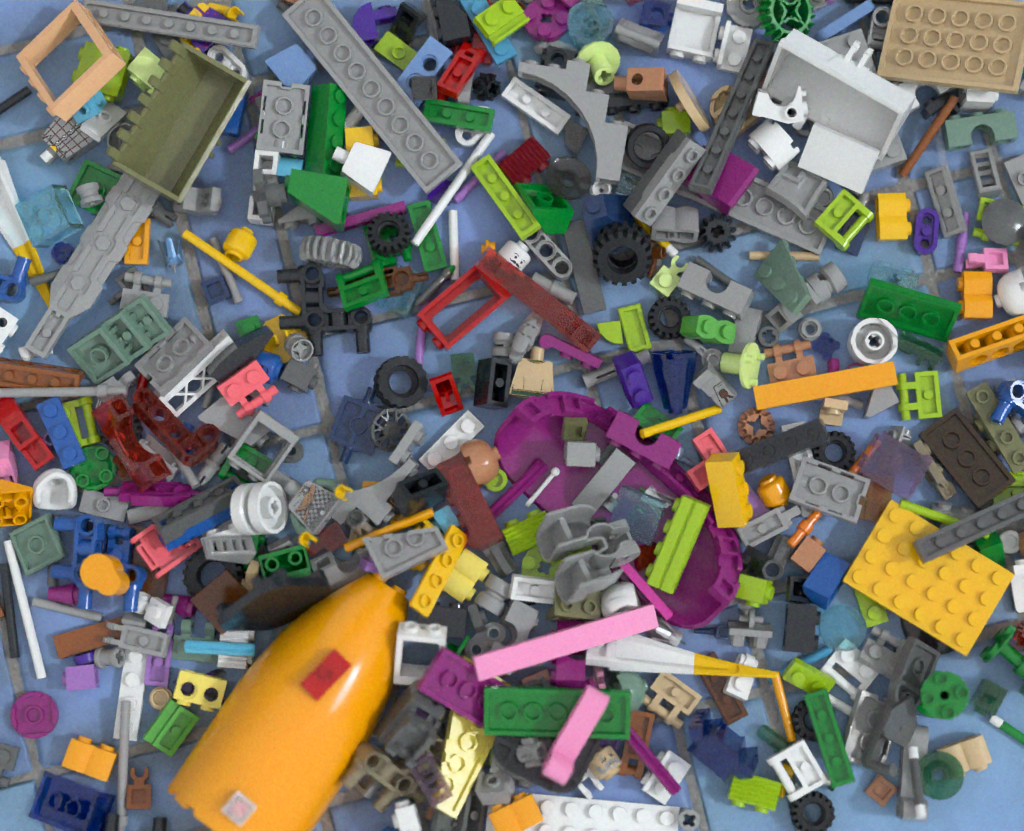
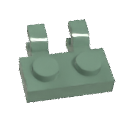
M182 619L181 635H174L171 658L218 664V655L186 653L184 651L186 640L219 642L220 639H215L217 629L208 621L205 622V637L192 636L194 619Z

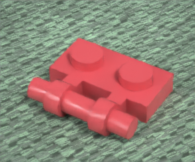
M256 359L216 386L231 407L237 402H240L243 406L235 412L240 420L246 415H252L255 409L264 402L268 403L273 400L272 397L279 392L275 385H272L267 390L262 384L270 378ZM257 389L260 395L248 402L245 397Z

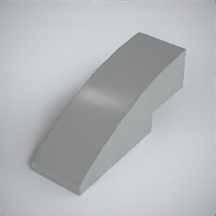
M615 448L571 504H588L597 511L635 462Z

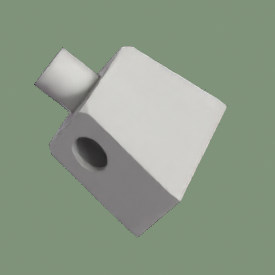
M355 142L350 152L337 146L332 159L343 164L340 173L341 177H347L352 185L372 197L392 153Z

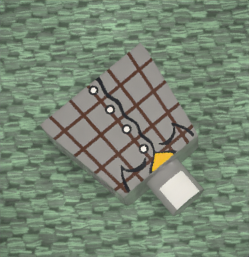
M57 116L41 137L49 147L39 156L48 165L58 157L68 165L95 148L98 143L80 130L81 124H78L73 117L65 122Z

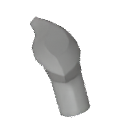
M539 40L536 41L537 45L534 47L537 54H541L545 49H548L549 45L576 51V55L579 53V51L560 40L554 42Z

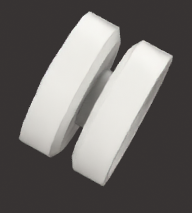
M268 481L241 484L235 489L231 498L230 513L233 524L238 532L248 536L274 534L283 530L287 523L289 509L286 493L281 485Z

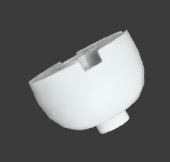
M1016 269L1003 275L998 281V294L994 295V299L998 308L1003 307L1006 313L1019 317L1024 315V277L1021 270Z

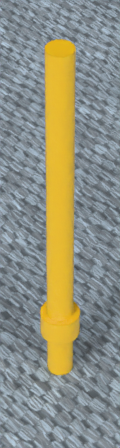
M188 229L184 231L181 237L273 299V303L280 308L283 306L295 315L301 313L302 308L289 300L288 295L282 291H276Z

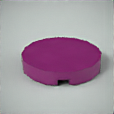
M31 691L22 694L11 707L10 719L12 726L25 738L38 739L47 736L58 723L59 710L57 703L44 692Z

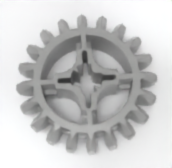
M312 235L302 238L299 246L300 259L306 263H316L320 267L350 271L358 269L362 262V248L348 241Z

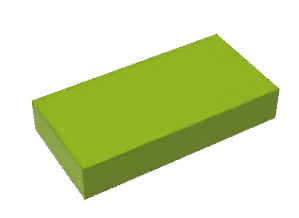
M640 303L617 309L628 351L632 350L638 353L645 349H652Z

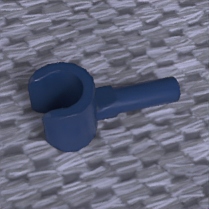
M717 625L715 628H696L694 633L714 635L717 639H726L728 637H721L719 635V629L728 627Z

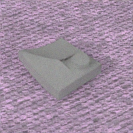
M790 160L780 169L767 186L765 194L778 200L796 213L802 220L806 221L817 200L829 184V180L798 167L799 163Z

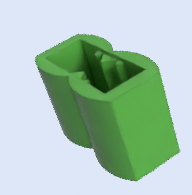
M687 315L682 317L680 334L688 339H700L702 342L710 345L734 343L737 326L727 320H716L710 315Z

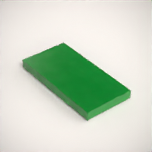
M870 277L856 317L863 319H885L894 328L947 342L962 304Z

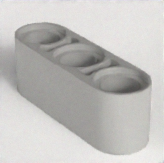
M542 229L536 231L537 237L535 239H525L522 241L530 249L529 252L557 281L569 279L573 268L571 261ZM543 247H549L553 254L549 257H543L539 251ZM559 264H564L567 266L568 272L562 275L558 274L555 267Z

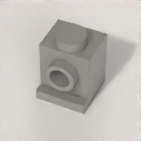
M480 771L475 792L482 805L510 804L511 795L515 791V783L510 778L508 772L485 774L484 771Z

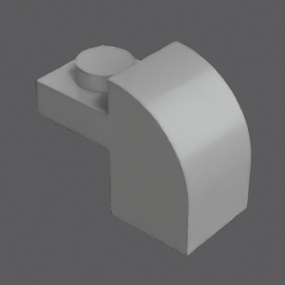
M190 187L181 204L174 201L173 211L191 215L217 216V212H219L222 204L221 188L199 189Z
M807 282L806 285L812 298L798 316L792 314L782 303L765 315L779 334L822 301Z

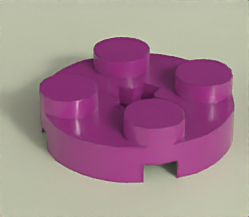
M534 0L523 12L526 17L530 18V21L523 26L524 30L533 40L554 42L562 38L568 29V11L557 0ZM542 17H549L551 23L548 24L546 21L542 23Z

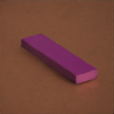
M401 201L346 217L344 231L366 226L369 223L372 224L371 219L373 217L378 219L379 213L385 216V211H390V215H393V212L398 213V216L405 215L407 213L405 203ZM326 223L314 226L317 236L326 237L341 233Z

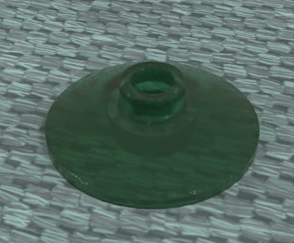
M936 751L927 754L920 760L923 793L926 796L936 800H945L954 796L961 789L964 781V771L956 757L947 752ZM937 770L942 772V776L939 779L934 777V773Z

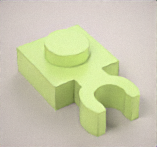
M678 255L672 258L669 269L663 265L649 283L651 287L664 297H669L681 279L677 275L684 273L688 263H685L683 267H677L675 262L679 258Z

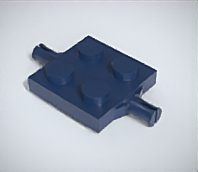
M368 387L364 399H354L344 395L327 439L339 443L344 448L339 459L342 463L344 461L345 464H348L352 452H362L372 456L375 445L372 443L369 435V427L373 417L382 409L377 408L372 403L376 394L372 387ZM380 417L376 423L381 426L384 420ZM380 430L374 432L375 438H378L381 434Z

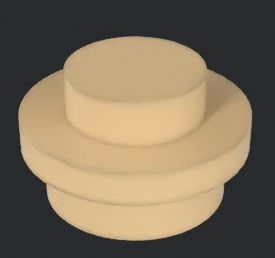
M158 686L150 692L149 702L153 708L161 710L169 698L173 699V694L169 688Z

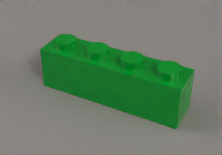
M325 83L312 86L305 171L340 176L342 164L333 160L332 156L337 146L343 148L347 95L337 84Z

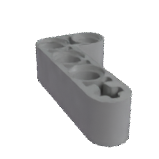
M917 725L909 744L900 746L896 817L901 820L927 821L928 801L925 799L929 740L928 726ZM912 746L918 747L926 812L925 819L916 818L908 748Z

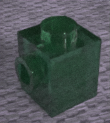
M982 679L969 704L975 707L974 712L983 717H987V715L995 716L1008 690L988 679Z

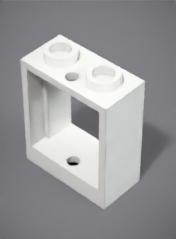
M413 621L399 622L393 684L411 685L414 681L420 680L428 668L427 665L402 663L403 640L439 644V649L441 646L446 648L447 626L418 624Z

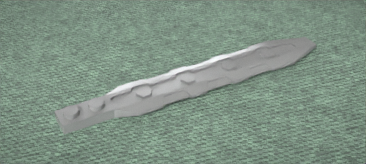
M126 173L122 174L117 184L112 186L107 194L105 203L92 224L88 225L80 237L81 241L66 265L61 267L51 283L49 308L25 344V348L46 360L70 321L92 308L103 290L102 286L115 265L120 263L128 250L127 246L141 224L145 223L152 212V206L159 197L157 193L138 184Z

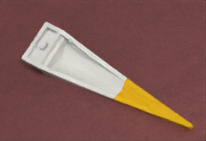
M0 156V232L17 257L22 256L31 260L27 272L30 277L44 274L6 161L2 160ZM48 282L36 285L37 290L49 308L50 287Z
M638 634L588 648L586 653L585 665L609 667L610 671L777 678V672L701 655Z

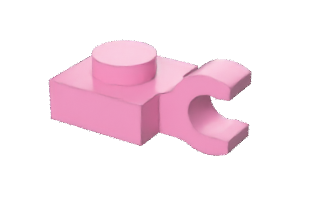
M983 248L982 254L968 253V259H965V269L972 270L983 267V272L1007 273L1009 270L1007 248Z

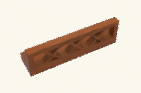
M0 357V386L80 387L81 380L86 376L83 369Z

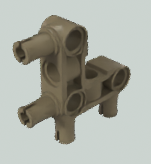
M436 733L435 744H430L415 761L413 769L405 764V758L391 761L377 746L369 742L361 743L355 750L352 767L340 779V782L351 791L358 781L368 773L381 782L385 788L377 799L372 802V805L382 814L396 798L402 796H409L420 805H423L428 801L429 793L422 789L419 784L435 764L441 760L445 740Z

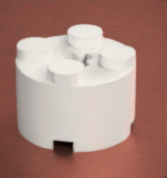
M767 118L748 135V146L756 155L761 153L764 156L763 162L772 172L775 169L779 171L800 153L798 147L793 149L791 137L777 122L772 124V119Z
M868 318L852 329L846 345L851 358L856 363L864 366L885 363L897 351L898 335L894 326L887 320ZM874 338L877 342L875 346L871 347L869 342Z

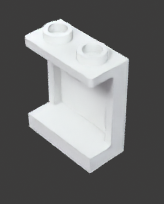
M677 0L666 54H670L671 58L678 60L683 58L693 59L692 61L697 64L711 63L724 4L708 0Z

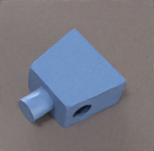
M298 43L265 60L266 66L276 79L282 82L283 87H291V83L309 85L319 74L318 68L314 64L318 59L310 49L304 52Z

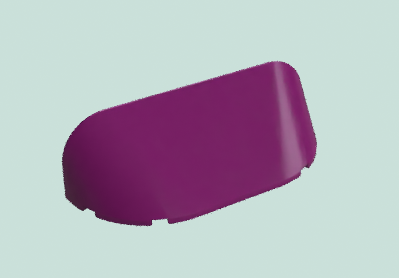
M554 391L547 392L544 396L540 397L531 396L514 408L495 434L494 446H496L501 456V459L497 460L499 467L506 473L508 480L514 484L539 459L544 461L548 469L523 492L528 499L531 498L551 474V469L553 467L559 468L560 474L554 476L533 503L541 511H546V514L574 506L571 503L602 465L595 462V467L566 466L563 463L564 440H561L563 417H587L588 425L585 440L594 441L596 446L600 447L601 454L609 445L608 441L610 438L606 434L618 411L612 407L604 409L595 404L594 398L572 392ZM637 427L636 436L638 440L643 444H653L654 442L649 437L641 438L639 434L640 429ZM622 445L618 449L633 460L635 464L610 494L612 496L613 493H617L618 497L616 500L620 503L612 513L601 505L591 518L606 517L607 524L626 519L630 528V535L636 541L641 551L640 555L629 562V564L646 582L648 577L645 576V572L649 563L654 564L657 555L654 554L657 543L659 541L663 542L666 533H663V528L667 520H672L675 512L672 511V507L676 498L681 499V496L686 494L710 504V509L675 593L669 594L649 585L673 612V616L667 623L685 629L704 627L732 602L740 587L738 580L739 573L743 569L742 554L734 528L717 527L711 494L705 488L697 492L686 476V471L675 461H673L669 470L664 467L663 471L650 465V459L644 456L642 460L629 454L631 449ZM652 485L659 492L675 498L674 500L669 499L673 504L668 506V508L657 504L664 512V516L660 518L647 503L640 500L644 494L640 488L647 490ZM597 544L592 545V550L598 551ZM619 567L610 568L611 573L619 571ZM623 573L617 579L619 582H630ZM636 589L639 600L644 605L649 604L647 600ZM655 611L656 616L661 618V616Z

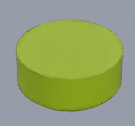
M499 469L496 477L485 484L486 488L492 492L502 491L507 485V475L503 470Z

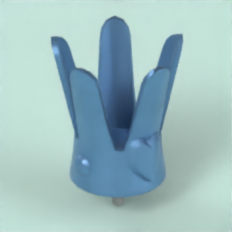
M168 237L166 242L163 241L162 244L157 240L165 259V267H173L174 273H176V266L183 265L181 237L175 241V249L171 238Z

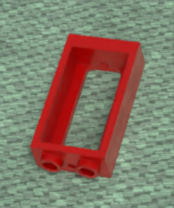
M480 260L417 313L416 318L418 321H416V324L424 333L428 331L432 335L433 339L431 341L439 350L444 349L447 352L511 297V294L483 261ZM475 281H483L492 292L493 297L449 335H444L433 323V317Z

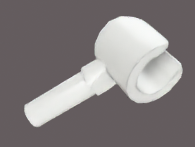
M24 346L18 349L24 361H30L39 356Z

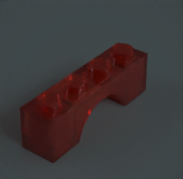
M123 393L104 401L91 412L140 493L156 486L172 474L160 454L148 452L137 441L132 427L134 411Z

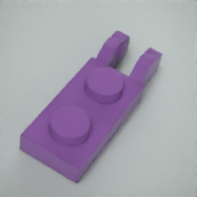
M175 621L166 627V633L171 634L166 658L147 654L144 685L169 687ZM152 625V630L159 632L160 628Z

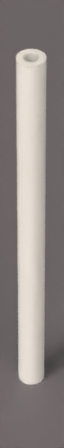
M494 133L485 134L411 240L413 245L419 247L471 172L470 166L480 159L495 137Z
M11 540L4 541L3 544L37 680L46 678L16 552Z

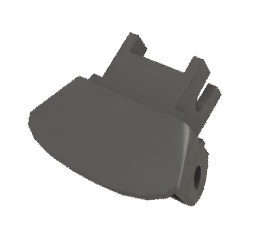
M419 680L414 681L399 696L378 722L372 733L385 746L386 752L394 757L399 755L405 758V764L412 769L415 766V761L430 744H435L437 729L440 726L439 721L445 714V705L416 688ZM418 706L434 717L433 725L414 713Z

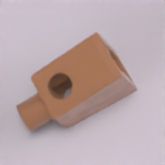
M665 67L628 68L627 76L614 77V90L626 91L630 99L668 102L669 77Z

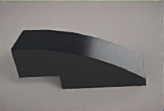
M265 325L243 335L227 346L209 364L206 371L212 378L222 383L232 376L238 367L243 368L258 357L274 335L273 331Z

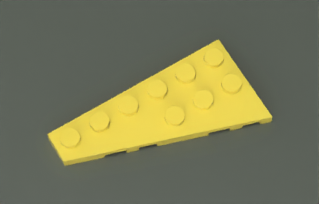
M459 655L461 658L473 664V661L464 655ZM498 676L494 677L502 683L506 684L507 686H512L506 681L499 678ZM452 709L449 712L433 807L451 818H457L494 743L496 735H484V728Z

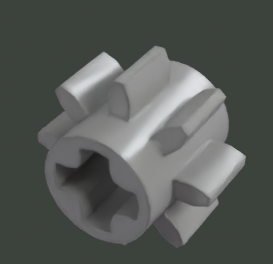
M538 737L522 739V745L517 747L518 760L521 763H525L526 768L542 765L541 760H544L547 756L545 744L541 741L538 742Z

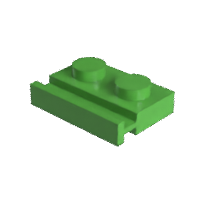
M169 698L142 738L172 757L198 721L199 716L181 704L176 703L172 698Z

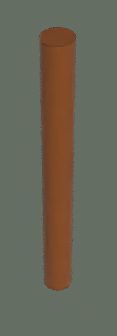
M951 94L898 172L905 178L908 176L959 101V98Z

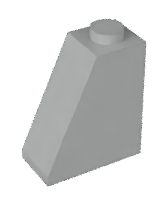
M222 396L197 417L203 423L237 439L255 412L250 416L246 415L240 420L235 412L243 406L240 402H237L231 407L224 396ZM259 421L244 443L253 448L256 445L261 447L270 440L268 436L272 432Z

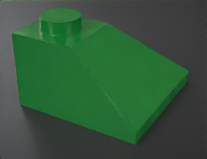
M515 182V189L541 225L542 230L549 235L566 234L574 210L557 186Z

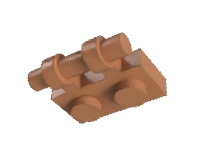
M798 339L793 340V343L781 346L775 344L771 348L763 349L765 358L775 357V363L767 364L770 384L817 375L813 355L803 356L802 350L811 349L810 340L800 341ZM795 352V359L782 360V354Z

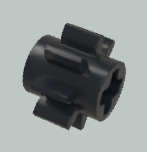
M480 73V76L473 80L472 92L478 94V100L492 102L493 98L500 94L501 82L495 81V74Z

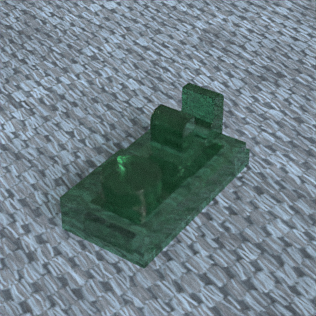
M901 330L898 336L899 349L906 354L918 356L916 359L917 366L923 360L928 359L930 364L927 370L932 371L935 365L942 361L943 349Z

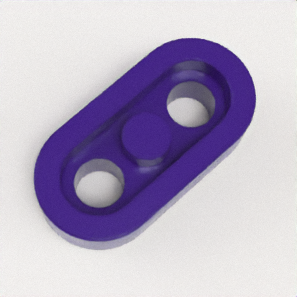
M931 208L920 210L914 220L913 249L916 253L923 256L931 254L936 249L938 243L939 215ZM928 218L930 224H923L922 219ZM922 240L928 243L927 248L921 246L920 242Z

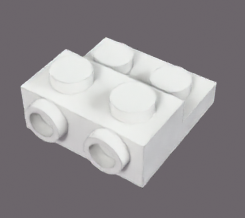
M410 798L396 801L394 803L395 812L392 814L395 829L399 828L400 831H423L416 801L410 802Z

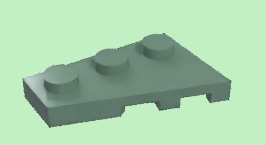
M781 239L753 276L792 314L798 316L812 296L803 276L798 272L797 262L791 256L788 242Z

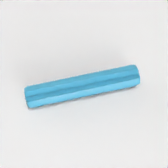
M186 640L184 651L196 654L253 657L255 656L256 646L251 643Z

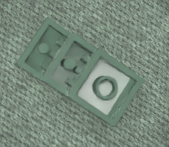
M143 293L87 332L66 350L92 382L98 385L129 365L133 359L149 350L153 344L171 334L173 328Z

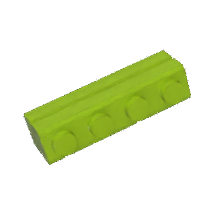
M686 494L682 495L681 499L676 498L672 507V511L675 512L672 520H667L663 528V533H666L663 542L659 541L654 550V554L657 555L654 564L649 563L645 572V576L648 577L647 584L669 594L675 593L710 509V504Z

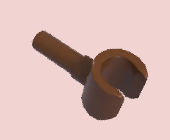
M652 247V264H650V270L646 277L652 278L657 260L665 259L667 253L665 247Z

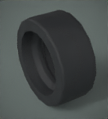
M643 123L637 125L630 130L626 137V155L632 163L643 169H649L657 156L650 160L638 157L634 149L637 137L646 132L656 134L661 141V151L670 140L666 132L655 124Z

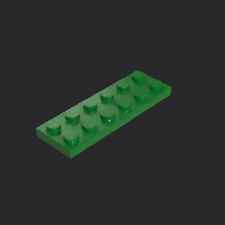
M485 685L484 735L557 737L585 688ZM597 689L610 696V699L588 738L630 739L631 690Z

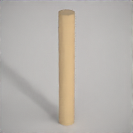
M749 251V260H765L772 251ZM790 251L791 256L796 261H819L820 256L811 252Z

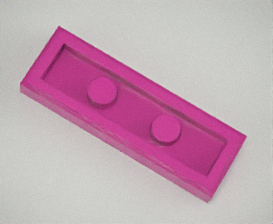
M629 563L620 566L619 570L623 568L624 571L622 573L634 584L635 588L649 604H654L655 611L667 622L673 616V612Z

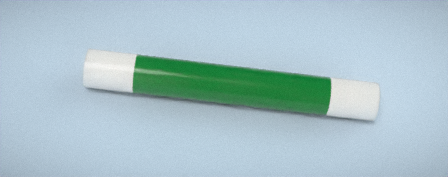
M994 713L990 716L988 722L1024 745V733Z

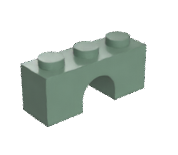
M1006 108L995 109L991 114L974 112L969 114V117L961 118L960 115L949 116L941 126L945 153L968 149L972 145L971 133L977 129L987 133L991 146L1013 143L1018 138L1014 110L1006 111Z

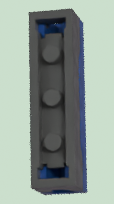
M236 475L151 518L157 536L167 551L177 548L185 542L231 519L230 503L232 494L242 484Z

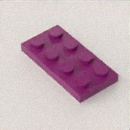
M441 646L416 685V688L484 728L485 685H507L494 677L482 681L477 680L473 664Z

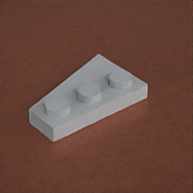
M438 527L410 530L399 534L389 533L378 537H362L383 582L448 550Z

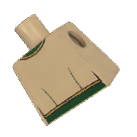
M532 346L530 358H522L518 362L509 390V397L527 399L534 395L540 397L544 396L547 392H554L553 362L543 361L545 348Z

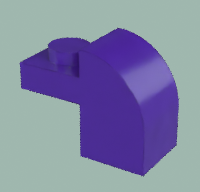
M369 2L356 11L352 27L367 46L376 45L379 42L376 26L393 23L397 14L396 6L384 5L373 11L372 4Z

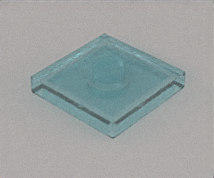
M622 485L609 523L626 519L632 539L651 546L667 502Z

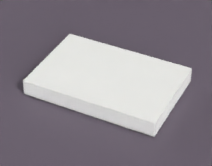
M814 123L798 167L862 194L880 150L821 124Z

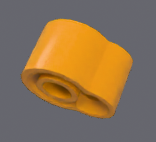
M93 554L88 556L81 565V580L90 589L98 590L101 594L107 596H119L127 592L130 585L129 577L124 572L121 561L114 555Z

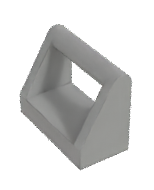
M621 18L616 26L613 41L656 58L665 35Z

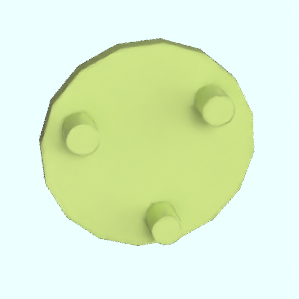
M605 41L593 42L583 46L576 57L584 59L586 63L590 64L588 82L595 81L599 85L611 83L620 66V55L617 48Z
M749 342L744 347L742 354L724 352L720 361L721 372L739 375L741 385L745 389H751L753 386L758 385L757 378L760 370V360H765V354L760 353L758 345L754 342Z

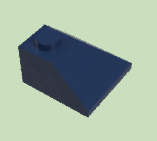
M599 194L580 199L592 251L594 239H597V233L600 230L604 232V226L609 225L612 227L613 222L618 221V225L623 224V221H628V225L634 223L633 215L623 206L629 196Z

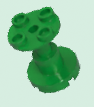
M1009 624L1005 629L1001 628L994 635L993 639L995 642L991 647L987 646L980 653L979 657L983 659L984 663H987L999 653L1014 666L1013 672L1024 681V655L1008 643L1016 631V627ZM1024 683L1022 684V686H1021V688H1020V691H1019V693L1022 694L1023 696H1024Z
M934 671L923 682L920 690L921 703L916 710L930 718L951 720L965 710L968 703L969 689L958 675L949 671Z

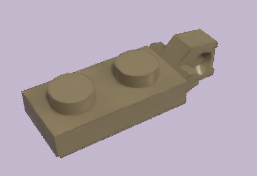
M921 440L910 444L908 451L930 486L935 488L942 501L954 496L957 493L952 482H948L944 478V471L940 464L935 463L932 459L929 446L924 442L922 443Z

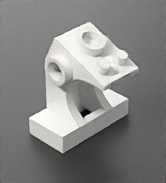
M798 84L793 99L787 104L780 105L770 99L767 90L758 88L752 108V115L762 116L787 124L804 121V115H808L807 100L802 101V97L806 96V89L801 90V85ZM794 108L796 110L795 113L792 115H789L787 113L788 109Z

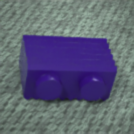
M630 350L614 357L612 360L630 406L637 408L651 402L654 398L645 377L642 363L635 352Z

